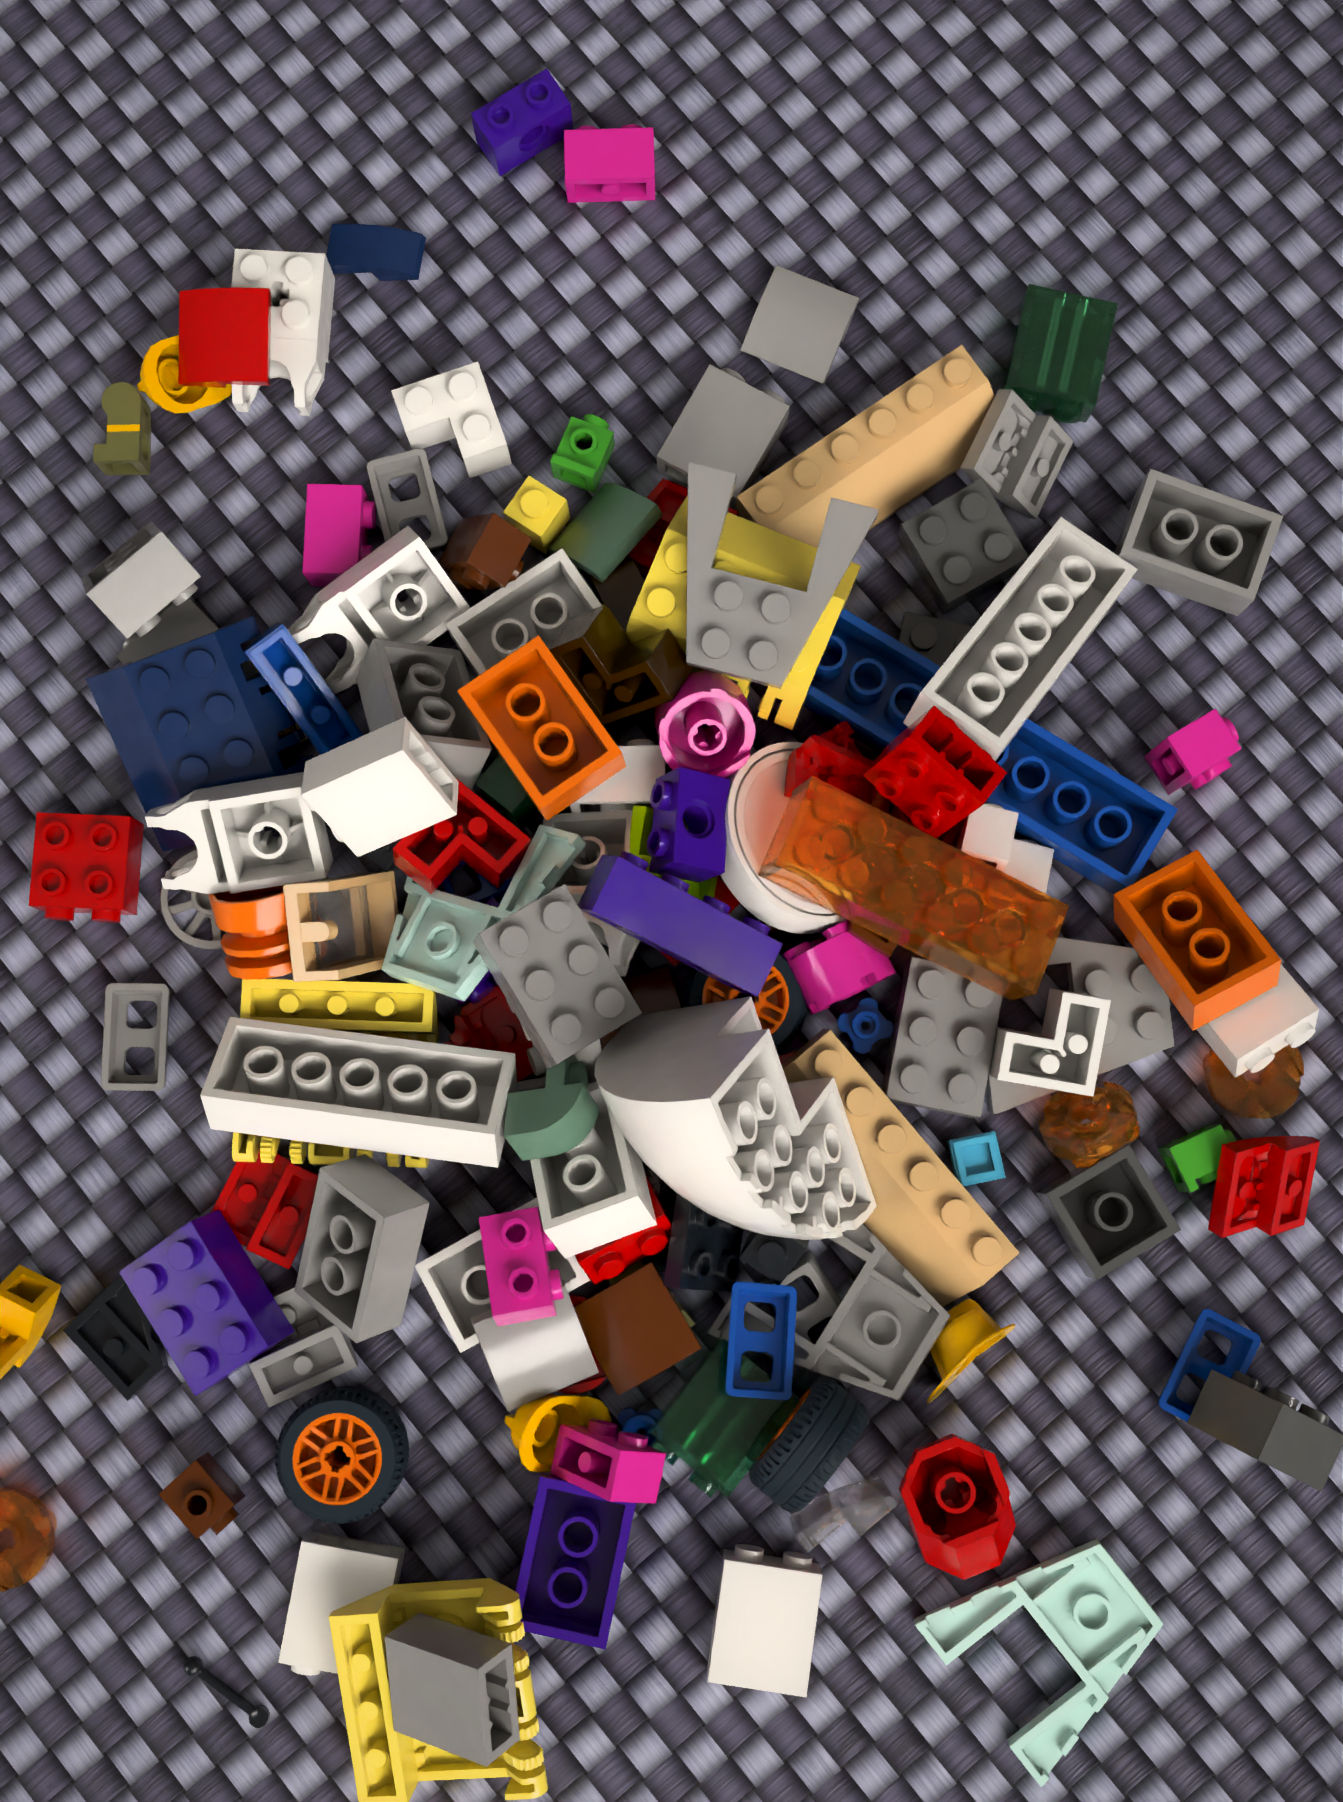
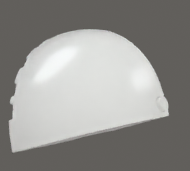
M751 996L639 1015L630 1020L608 1042L598 1056L595 1064V1078L615 1122L628 1142L646 1165L671 1189L706 1213L742 1229L764 1235L801 1240H818L843 1237L842 1232L856 1230L877 1207L834 1076L787 1083L769 1028L762 1029Z

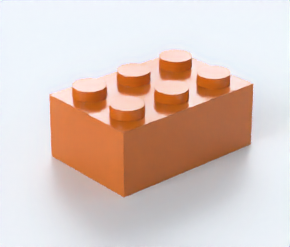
M539 635L457 690L472 716L546 821L626 767L621 750Z
M1198 849L1113 894L1114 921L1192 1031L1278 985L1281 966L1280 957Z

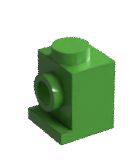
M585 414L582 420L571 416L557 452L553 454L550 461L553 478L592 493L596 492L615 447L614 432L608 430L609 424L605 420L591 414ZM578 441L591 445L586 450H581L576 446Z
M1213 1124L1197 1129L1157 1149L1179 1192L1191 1193L1199 1189L1195 1179L1198 1178L1201 1184L1216 1180L1222 1144L1237 1140L1230 1130H1224L1221 1124Z

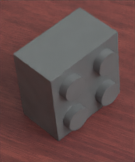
M983 478L902 523L897 537L942 615L1013 576L1029 557Z
M1116 1144L1035 1192L1085 1276L1097 1280L1181 1230L1129 1144Z
M1211 1369L1187 1423L1258 1461L1322 1492L1343 1445V1434L1327 1427L1331 1417L1303 1403L1297 1411L1296 1408L1299 1400L1273 1387L1265 1386L1263 1393H1260L1259 1391L1263 1383L1237 1370H1234L1231 1378Z

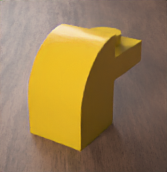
M20 1264L0 1283V1379L13 1365L20 1368L30 1356L53 1315L62 1286Z

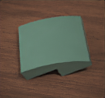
M605 483L547 550L552 555L563 549L579 573L583 570L603 583L663 516V513L656 503L623 486Z

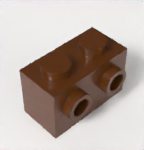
M495 513L463 518L438 563L448 573L447 576L455 587L465 592H470L471 589L486 591V589L506 587L509 582L515 581L522 571L524 562L521 558L532 538Z

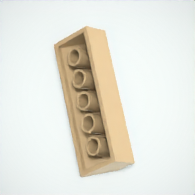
M960 345L739 494L736 500V511H738L739 517L818 548L832 497L879 509L877 518L870 528L871 530L960 469L995 397L989 380L963 345Z
M822 1029L782 1064L787 1083L834 1076L877 1205L864 1224L942 1307L983 1286L1019 1254L1014 1245L831 1030Z

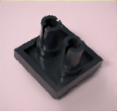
M670 1193L661 1194L660 1198L664 1206L671 1208V1211H667L672 1221L670 1243L657 1253L658 1255L665 1256V1259L648 1258V1263L652 1261L658 1272H665L663 1286L677 1289L731 1292L741 1269L739 1257L744 1229L706 1213L678 1193H676V1196Z

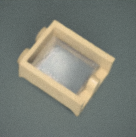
M394 871L354 873L352 875L283 885L293 982L341 980L382 969L396 915L398 914Z

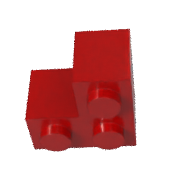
M459 780L457 815L402 838L393 848L394 864L430 894L435 891L461 860L499 889L519 867L531 842V838Z

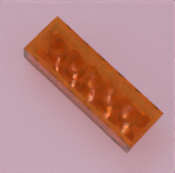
M814 776L793 790L758 872V876L1011 1001L1037 994L1069 905Z

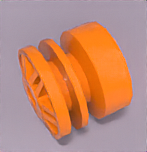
M283 885L232 894L230 891L209 894L215 924L220 930L227 932L223 935L220 944L222 950L227 954L225 963L227 971L232 977L244 980L267 979L292 973ZM312 894V897H313V907H314L316 901H315L314 894ZM314 914L315 921H320V919ZM325 941L317 942L319 959L325 954Z

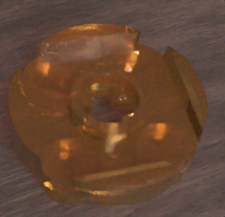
M1287 1045L1274 1053V1059L1260 1073L1262 1082L1258 1085L1253 1080L1246 1081L1243 1073L1235 1078L1211 1048L1203 1059L1205 1081L1211 1096L1220 1107L1237 1118L1266 1119L1283 1113L1296 1101L1300 1093L1298 1088L1301 1076H1304V1063L1298 1048H1291L1290 1045Z
M1102 1081L1104 1088H1095L1093 1097L1059 1091L1046 1102L1043 1108L1045 1117L1042 1122L1039 1120V1129L1050 1152L1062 1159L1072 1160L1073 1165L1078 1168H1088L1097 1164L1100 1158L1114 1153L1126 1143L1134 1141L1139 1136L1140 1128L1137 1122V1111L1133 1099L1125 1088L1116 1083ZM1085 1119H1088V1120L1091 1121V1122H1088V1123H1080L1081 1121H1083V1120H1085Z
M16 1488L0 1489V1531L8 1528L12 1531V1537L15 1539L14 1547L9 1546L3 1552L0 1551V1592L19 1587L39 1575L48 1564L55 1546L57 1519L54 1513L47 1510L45 1504L35 1495Z

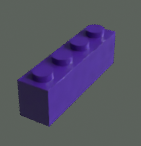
M622 851L620 856H601L578 903L580 910L738 992L759 996L783 945L768 936L770 931L768 926L745 916L742 922L728 915L731 907L707 895H704L703 899L700 900L688 894L689 884L666 873H663L661 879L646 871L649 865L648 862L631 853Z

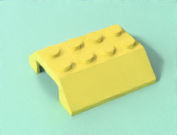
M688 496L666 529L625 632L631 642L669 628L685 654ZM728 512L713 568L806 592L818 548ZM852 562L845 572L782 688L766 686L768 688L758 706V717L768 720L776 698L781 699L782 702L774 723L793 730L839 615L843 611L859 573L860 565ZM694 667L691 673L701 672L705 669ZM721 674L732 681H737V686L742 690L747 700L751 681Z
M242 979L240 1018L439 1043L436 992L410 983L293 982V980ZM233 1132V1161L256 1162L260 1151L262 1163H273L281 1138ZM291 1140L289 1155L292 1164H303L308 1151L309 1164L331 1165L354 1158L356 1149ZM357 1149V1156L366 1154L373 1158V1151ZM386 1153L388 1167H399L402 1155ZM405 1155L406 1167H428L429 1158Z
M491 1578L394 1584L330 1613V1629L359 1802H409L419 1781L511 1777L504 1794L505 1800L533 1799L547 1792L546 1769L542 1763L544 1762L543 1749L530 1739L539 1733L538 1718H536L537 1710L531 1670L528 1668V1652L514 1643L525 1636L524 1624L521 1622L520 1597L516 1591ZM418 1613L512 1644L520 1740L487 1767L394 1731L385 1636Z

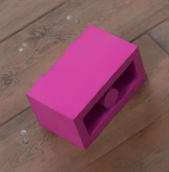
M629 124L621 128L611 129L581 126L575 130H564L565 186L568 203L655 200L653 127L643 128L639 125Z
M307 484L302 573L311 586L326 587L374 551L373 546L368 545V529H375L376 505L374 501L369 500L362 485Z

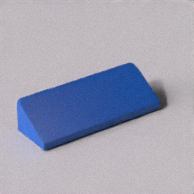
M275 623L244 651L320 755L364 735L284 624Z

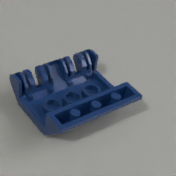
M254 615L135 662H128L86 678L87 684L146 814L150 809L174 803L197 789L304 772L305 762L314 758L313 755H304L284 766L279 751L299 744L301 740L305 739L303 731L300 728L278 736V732L296 724L295 720L272 689L260 693L259 688L268 684L259 672L254 677L247 679L241 663L248 661L249 658L244 653L248 647L242 649L240 644L262 635ZM152 827L162 851L195 845L194 841L183 832Z

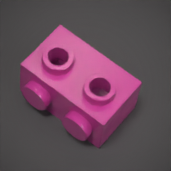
M1215 708L1166 737L1146 754L1144 758L1167 794L1170 795L1189 783L1196 790L1213 780L1219 774L1232 767L1228 758L1242 748L1237 742L1239 736L1232 722L1226 717H1221Z
M533 1207L479 1217L491 1311L496 1324L504 1326L557 1316L555 1300L564 1299L559 1269L550 1270L548 1251L556 1250V1246L543 1230L539 1208Z
M589 1419L588 1426L560 1424L550 1474L609 1502L656 1504L666 1453L648 1446V1437L625 1431L617 1433V1424L600 1419Z

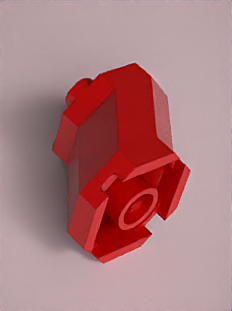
M949 1434L915 1448L900 1484L899 1491L910 1527L924 1561L963 1580L1000 1566L1015 1530L1016 1523L1009 1499L1010 1491L995 1454L991 1450L954 1434Z

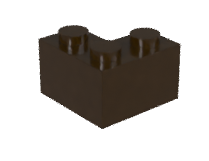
M606 604L570 618L548 648L602 725L674 700L694 668L687 665L686 654L669 628L631 642Z

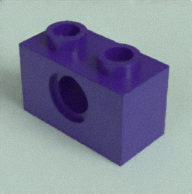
M547 68L471 113L476 142L499 177L564 138V130H573L571 103Z
M678 767L656 778L650 796V803L654 809L652 830L647 840V852L652 856L649 872L662 875L666 873L676 878L698 883L725 873L727 841L725 813L730 791V779L683 767ZM683 819L688 825V830L684 826Z

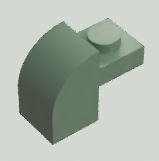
M575 1055L570 1056L550 1069L547 1068L545 1088L508 1093L504 1137L522 1161L563 1154L581 1143L595 1125L599 1107L587 1090L588 1074L586 1066L582 1061H578Z

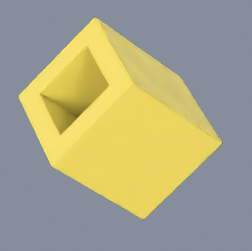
M529 475L503 512L505 521L532 538L529 544L544 554L547 553V548L558 537L570 519L567 499Z

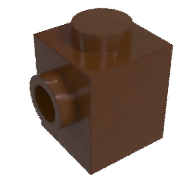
M209 1452L196 1459L158 1494L196 1539L201 1537L210 1528L218 1535L239 1515L234 1506L246 1496Z

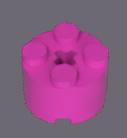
M709 670L690 673L674 700L655 706V727L660 751L665 762L672 770L683 767L728 778L746 764L751 755L750 751L755 739L756 728L744 693L731 679ZM707 724L708 726H712L704 730V728L701 725Z
M849 920L823 932V937L810 943L809 941L804 942L783 953L800 986L810 1015L829 1008L835 1002L844 1001L896 973L889 958H886L848 933Z

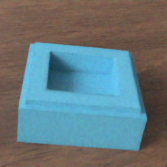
M995 1131L947 1140L954 1176L963 1187L1006 1178Z

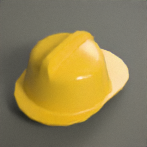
M179 335L160 340L149 347L141 365V381L136 385L138 391L145 392L155 404L175 414L188 413L219 403L232 393V384H226V388L180 386L178 384Z
M965 1299L949 1310L950 1319L930 1350L942 1382L936 1387L926 1402L929 1404L936 1399L978 1355L1004 1338L1016 1325L1010 1324L1002 1328L972 1299Z
M548 1394L520 1406L515 1414L505 1415L504 1422L511 1429L512 1443L519 1451L521 1463L529 1471L550 1472L560 1424L588 1426L589 1419L611 1422L608 1408L599 1399L589 1396H556Z

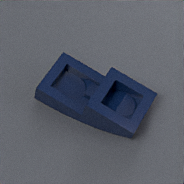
M332 224L326 257L333 274L372 273L380 281L418 280L426 237L421 233L378 225Z

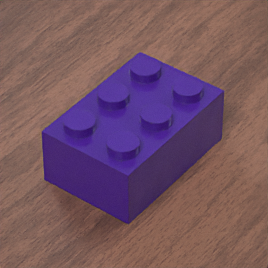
M220 1210L188 1222L119 1271L195 1396L221 1382L295 1332Z
M550 1472L541 1473L516 1592L520 1597L521 1622L524 1624L525 1632L606 1650L636 1503L609 1502L550 1474Z

